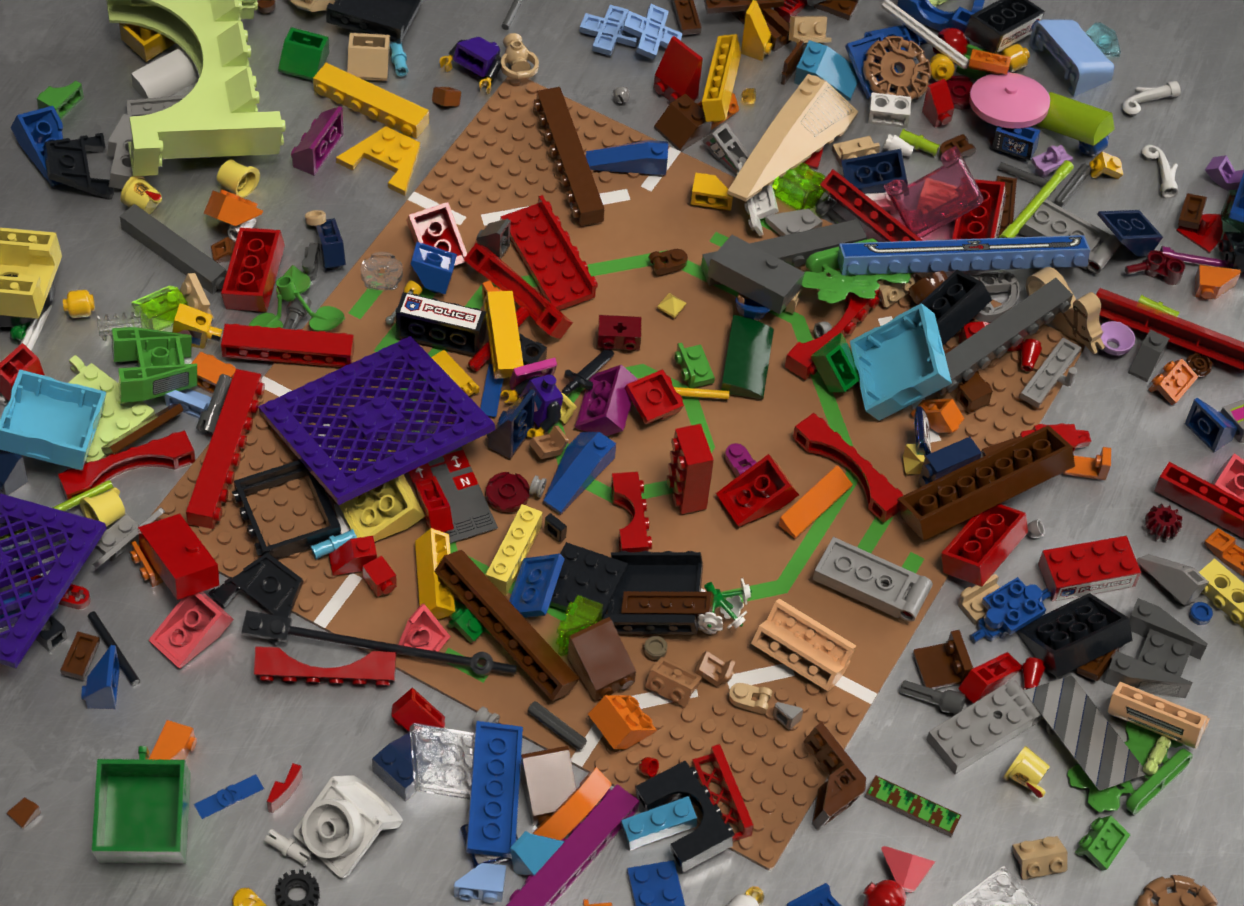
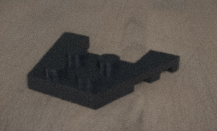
M97 133L94 137L84 135L75 140L66 138L45 142L43 148L48 179L112 199L114 191L112 187H109L110 180L90 178L86 151L104 152L106 146L103 133Z
M266 553L243 568V571L233 578L230 577L225 580V583L218 588L210 590L208 594L222 606L226 607L241 589L274 615L289 618L304 580L269 553ZM267 639L275 646H278L280 643L277 640Z

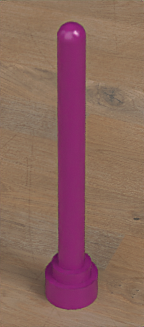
M1161 246L1160 249L1162 253L1180 259L1183 262L1229 268L1225 260L1177 253L1171 247Z

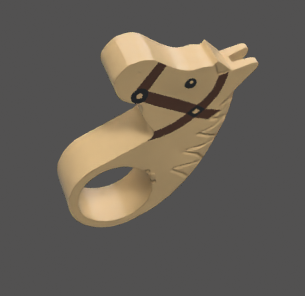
M1045 267L1029 276L1026 280L1028 296L1054 278H1057L1071 293L1072 291L1062 275L1052 267ZM1089 292L1077 300L1073 295L1070 303L1071 307L1066 312L1057 314L1049 324L1069 338L1084 344L1093 354H1096V346L1101 350L1105 348L1101 339L1103 331L1099 322L1101 302L1093 292Z

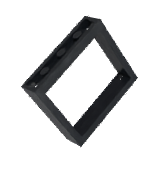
M300 460L234 480L235 491H232L235 503H240L241 508H239L242 520H247L248 522L246 528L250 539H255L254 548L257 556L269 553L275 559H280L311 549L312 545L328 540L329 536L334 535L335 537L341 534V526L325 489ZM305 477L327 527L266 546L245 495Z

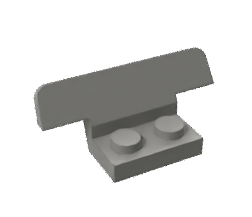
M159 508L140 525L127 514L106 530L95 548L103 556L92 565L98 568L108 559L113 562L131 546V542L139 540L138 527L152 523L165 512L163 508Z

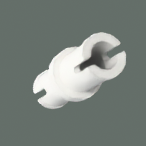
M274 829L268 832L270 836L266 835L265 843L281 851V855L289 856L303 866L309 863L307 860H311L312 852L296 844V840L288 839L277 833Z

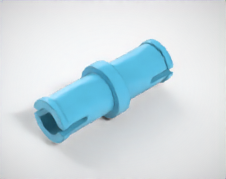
M391 42V61L395 66L396 75L400 77L405 76L408 73L407 56L403 52L402 42L401 44Z
M351 529L335 537L334 535L329 536L328 540L312 545L311 550L315 559L332 553L348 540L357 537L354 530Z

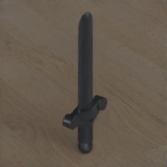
M610 349L603 350L578 373L565 370L564 377L570 382L562 389V393L569 395L577 387L592 390L593 382L588 381V379L614 356V351Z

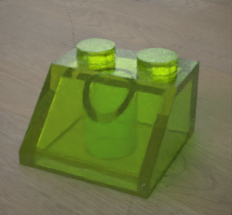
M173 286L165 287L131 302L146 328L159 331L174 324L180 303L188 306L178 287Z

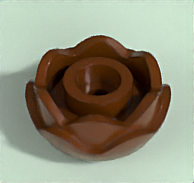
M1194 353L1187 358L1186 363L1198 377H1204L1211 372L1212 361L1208 356Z

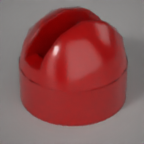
M651 757L643 758L641 764L638 765L639 771L645 776L654 777L659 769L658 760Z

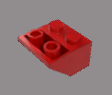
M23 343L0 362V393L8 401H10L11 390L19 370L45 376L39 358Z

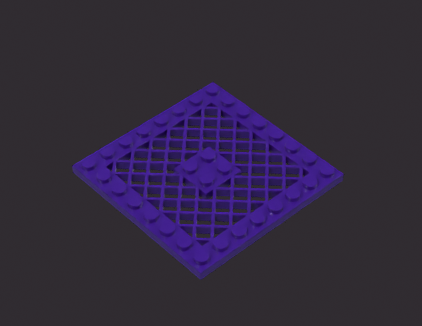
M411 336L258 406L263 418L338 505L496 430L495 423Z
M0 493V524L7 522V526L0 528V537L11 533V537L0 540V588L12 585L11 589L0 593V615L4 614L5 618L0 619V628L9 627V630L0 633V664L16 669L107 527L104 522ZM20 529H27V531L22 532L20 534H14L15 531H18ZM46 533L47 537L34 541L33 537ZM28 539L31 540L30 543H27L25 545H18V542H22ZM60 540H66V542L63 544L57 545L55 547L53 545V543L58 542ZM15 544L16 548L3 552V547ZM50 544L51 548L38 552V548ZM33 550L35 551V554L27 556L25 558H23L22 554H25L27 552ZM19 556V560L13 561L14 557ZM52 556L55 557V560L46 562L44 564L42 563V560ZM36 562H39L40 564L30 569H27L26 567L27 565ZM23 567L24 571L11 575V571ZM43 573L44 577L31 581L30 577ZM25 579L28 580V583L22 584L17 587L15 586V583ZM32 591L31 595L23 598L19 597L20 594ZM16 596L17 600L4 604V600ZM20 608L21 612L8 616L7 612Z

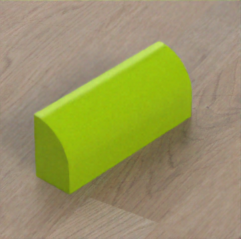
M1053 92L1049 93L1050 106L1047 116L1036 124V126L1093 146L1115 130L1113 114L1111 112Z

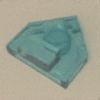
M1095 22L1085 32L1104 55L1120 57L1121 50L1116 32L1101 22Z

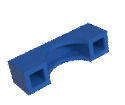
M898 0L897 3L900 9L916 21L938 31L946 28H957L964 33L970 16L974 14L962 7L952 12L942 11L933 6L929 0Z

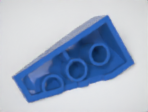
M54 106L17 115L10 128L19 145L52 187L63 184L48 179L43 148L47 141L63 139L62 121Z
M645 140L586 151V159L590 170L666 175L668 141Z
M581 432L567 446L543 503L561 515L615 459L616 443L600 432Z

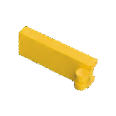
M445 350L431 357L468 396L473 393H479V386Z

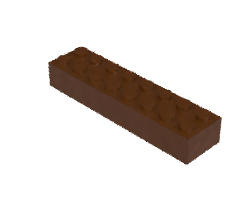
M1047 425L898 498L901 518L925 541L1075 467L1072 446Z

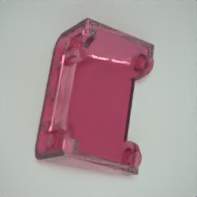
M957 146L950 148L942 154V167L908 186L900 179L893 180L883 186L903 225L919 238L927 236L970 212L983 202V195Z

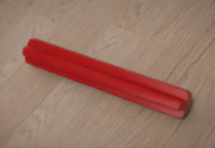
M519 307L516 311L518 327L529 316V311L524 307ZM489 341L468 362L469 367L473 371H478L491 357Z

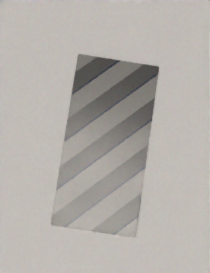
M1072 675L1024 690L1099 791L1147 774L1143 772V766Z

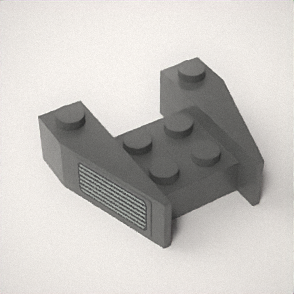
M1138 598L1129 622L1131 632L1146 637L1138 659L1116 651L1103 682L1117 687L1119 682H1122L1150 694L1186 698L1193 683L1181 678L1188 657L1190 655L1201 660L1208 643L1159 606Z

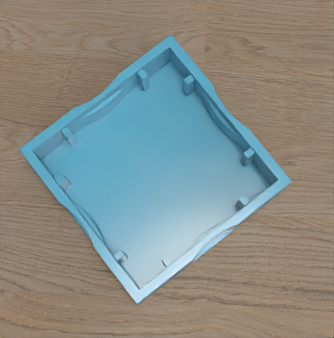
M922 303L896 316L885 325L873 328L850 341L854 363L859 372L860 389L865 411L879 421L952 384L935 314Z
M19 370L11 390L10 401L4 408L0 418V450L83 470L103 413L107 392Z

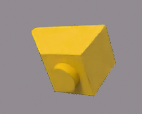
M695 172L691 196L692 205L731 210L733 196L727 194L729 189L717 176Z

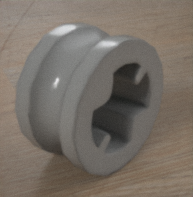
M535 475L529 494L533 495L535 493L540 498L544 492L547 479H539V476Z

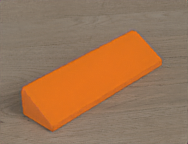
M838 465L835 466L780 517L779 526L796 539L847 492L853 484Z

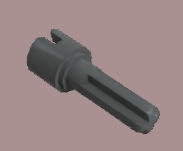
M300 294V296L303 298V300L310 308L312 304L311 300L308 297ZM297 297L293 301H289L286 312L288 316L283 329L295 330L299 320L305 319L308 313Z
M225 374L219 376L208 409L201 412L196 426L198 431L205 434L211 432L213 435L232 381L230 376Z
M906 680L902 682L900 688L902 694L939 705L941 711L952 715L961 712L965 702V694L950 689L941 692Z

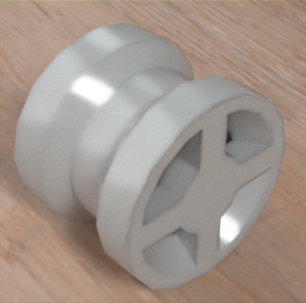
M483 706L475 715L472 727L475 728L476 721L498 723L500 715L496 713L491 714Z

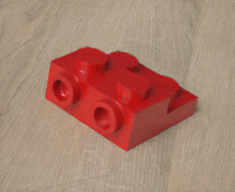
M663 369L625 386V390L645 424L659 418L663 420L675 415L684 406L681 395L675 391L671 378L666 375Z

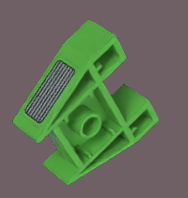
M137 327L112 328L114 362H138V367L118 368L121 403L145 401L166 395L174 390L181 391L197 386V363L185 364L184 358L191 357L192 336Z

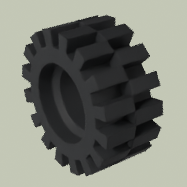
M299 869V874H295V870H291V875H288L286 872L283 874L284 879H278V885L276 884L275 886L277 906H318L320 899L319 885L315 877L311 878V873L307 871L305 875L304 870ZM293 887H303L307 891V895L302 900L294 901L289 898L288 892Z

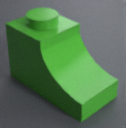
M74 81L70 85L61 88L49 86L37 98L38 109L54 106L61 120L84 98L82 84Z

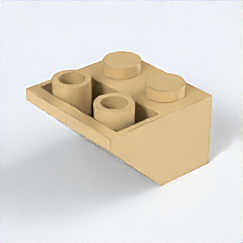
M350 33L347 72L363 80L387 81L390 35Z

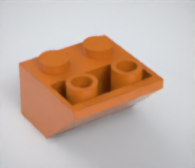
M221 189L220 193L212 191L204 214L237 226L262 215L263 210L257 208V203Z
M605 695L588 713L613 749H628L657 731L652 724V719L641 710L639 702L631 695Z

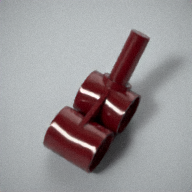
M1158 250L1149 252L1147 259L1143 260V263L1125 266L1126 274L1144 271L1149 277L1162 275L1163 281L1168 285L1179 284L1185 270V264L1182 260L1166 255Z

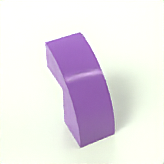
M1227 155L1213 157L1205 169L1209 177L1216 184L1233 194L1237 193L1244 170L1235 171Z

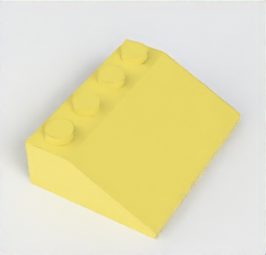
M404 474L339 505L350 528L354 530L356 537L373 536L374 542L406 530L425 517Z

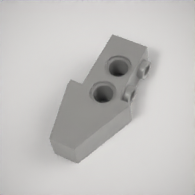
M122 115L109 138L107 156L114 157L109 187L123 189L129 178L133 176L128 142L132 141L129 119L134 116Z

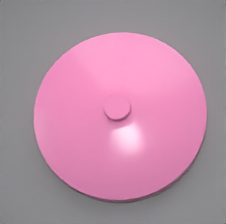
M993 73L978 79L973 84L969 102L972 110L984 121L999 127L1017 129L1030 127L1041 122L1048 114L1050 97L1047 90L1032 78L1016 73Z

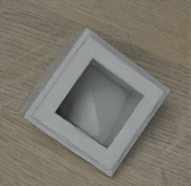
M777 702L774 707L773 716L790 730L802 719L803 709Z

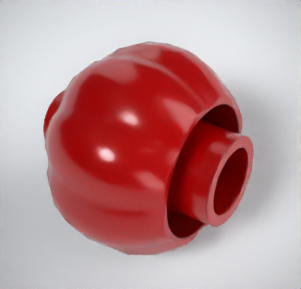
M946 28L939 32L937 35L939 38L963 56L966 55V47L970 44V41L966 39L961 30ZM933 47V52H934V54H940V53H941L940 51H938L936 48Z
M883 880L876 884L871 882L863 891V894L866 895L863 906H904L907 900L903 887L892 880Z

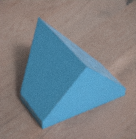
M525 831L510 848L513 872L521 875H535L565 841L530 834Z

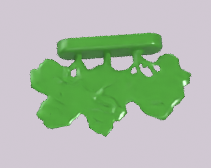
M871 238L855 243H868L878 241L876 239ZM839 247L816 252L808 257L806 268L809 271L804 273L802 286L804 288L819 289L818 299L827 303H836L844 300L849 292L855 293L861 298L874 299L876 295L874 291L880 287L877 280L882 279L892 283H908L912 273L842 275L840 270L836 271V269H840L837 261Z
M1127 721L1126 731L1129 740L1124 743L1144 767L1149 754L1155 747V743L1162 735ZM1170 739L1171 745L1169 748H1177L1183 745L1180 742ZM1183 748L1169 759L1166 753L1162 760L1164 765L1152 776L1144 775L1148 780L1137 790H1134L1130 782L1131 780L1120 784L1124 787L1122 790L1115 785L1099 791L1079 763L1069 769L1067 773L1071 786L1090 789L1088 803L1098 812L1118 810L1122 793H1131L1132 795L1126 802V808L1135 815L1189 765L1193 754Z

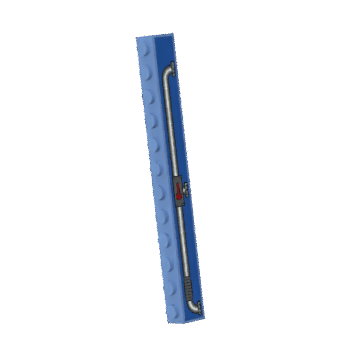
M1084 235L839 243L837 261L842 275L1087 267L1090 247Z

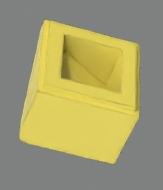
M906 444L903 453L905 473L921 474L925 459L923 445Z

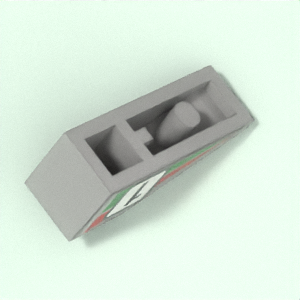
M727 123L702 140L712 155L735 175L739 171L738 163L742 162L744 165L750 156Z

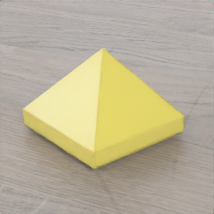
M668 293L657 308L675 318L686 306V302Z
M561 393L563 395L560 420L566 424L577 406L565 394Z

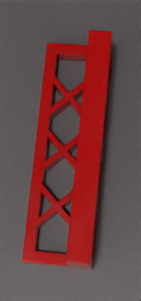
M720 744L711 746L709 755L692 759V764L698 773L700 784L707 787L711 795L709 799L713 805H718L721 801L730 806L731 810L728 815L722 813L723 817L721 818L725 820V824L730 822L738 826L740 832L734 833L733 841L752 836L753 822ZM711 762L714 767L712 774L702 771L700 765ZM711 781L721 785L722 790L719 795L710 791L709 785Z

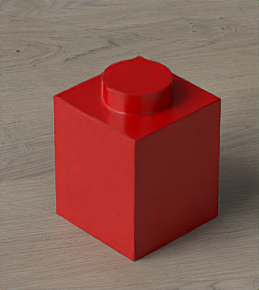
M383 556L362 566L363 578L377 597L388 594L397 587L396 574Z

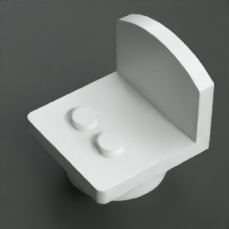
M356 776L331 777L296 826L294 835L337 876L342 878L350 875L381 830L398 828L403 819L384 797Z

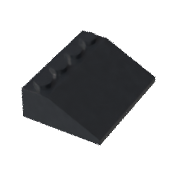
M1091 593L1042 615L1016 631L1035 657L1044 661L1045 669L1056 677L1066 675L1068 672L1133 641L1129 618Z

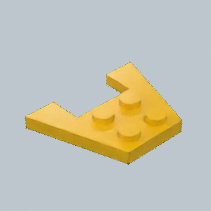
M385 126L337 156L336 163L354 170L361 160L366 158L395 172L388 182L389 189L406 196L420 151V142Z

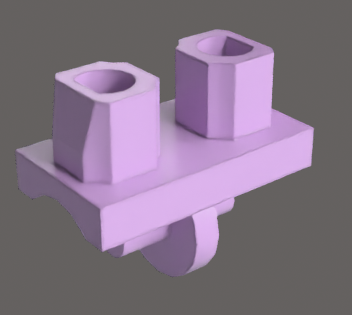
M1060 145L1058 147H1048L1047 152L1033 157L1031 162L1036 167L1035 172L1044 178L1048 176V173L1057 170L1065 160L1072 163L1073 158Z

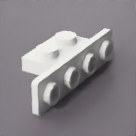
M742 162L738 163L739 171L737 172V175L743 167ZM772 184L769 186L765 185L761 192L747 200V203L744 204L748 215L751 217V219H748L752 231L756 230L759 236L764 235L760 219L779 212Z

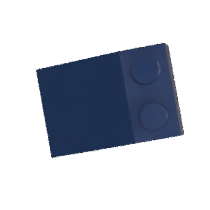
M901 149L841 160L844 178L864 194L886 193L890 188H898L903 191L904 196L910 195Z
M1140 210L1099 211L1097 213L1099 218L1120 242L1136 256H1148L1149 252L1155 250L1163 238Z
M529 390L515 401L507 411L504 410L501 413L498 423L495 425L496 430L487 434L489 448L511 459L527 438L528 430L533 428L534 390Z
M411 731L389 743L372 758V769L382 781L406 802L456 757V754L431 731Z

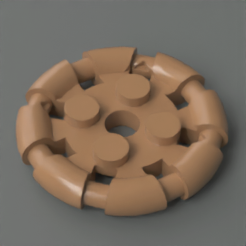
M900 36L884 37L882 41L878 40L873 43L865 55L867 57L866 60L863 62L864 77L866 81H869L870 89L874 93L911 97V102L913 99H919L926 92L929 85L928 81L931 79L932 74L929 59H926L924 56L925 52L915 42L904 40ZM917 58V60L919 61V63L916 65L913 61V59ZM874 59L880 60L879 64L875 63ZM894 65L900 66L902 73H897L894 70ZM908 86H910L912 90L911 92L907 90ZM890 87L896 89L895 93L889 91Z
M1171 875L1170 878L1162 876L1147 884L1143 889V895H1139L1136 906H1217L1219 903L1213 893L1206 886H1200L1195 883V879L1182 875ZM1172 887L1174 893L1168 894L1166 889ZM1190 890L1197 895L1196 898L1187 892ZM1152 898L1158 901L1157 905L1151 902Z

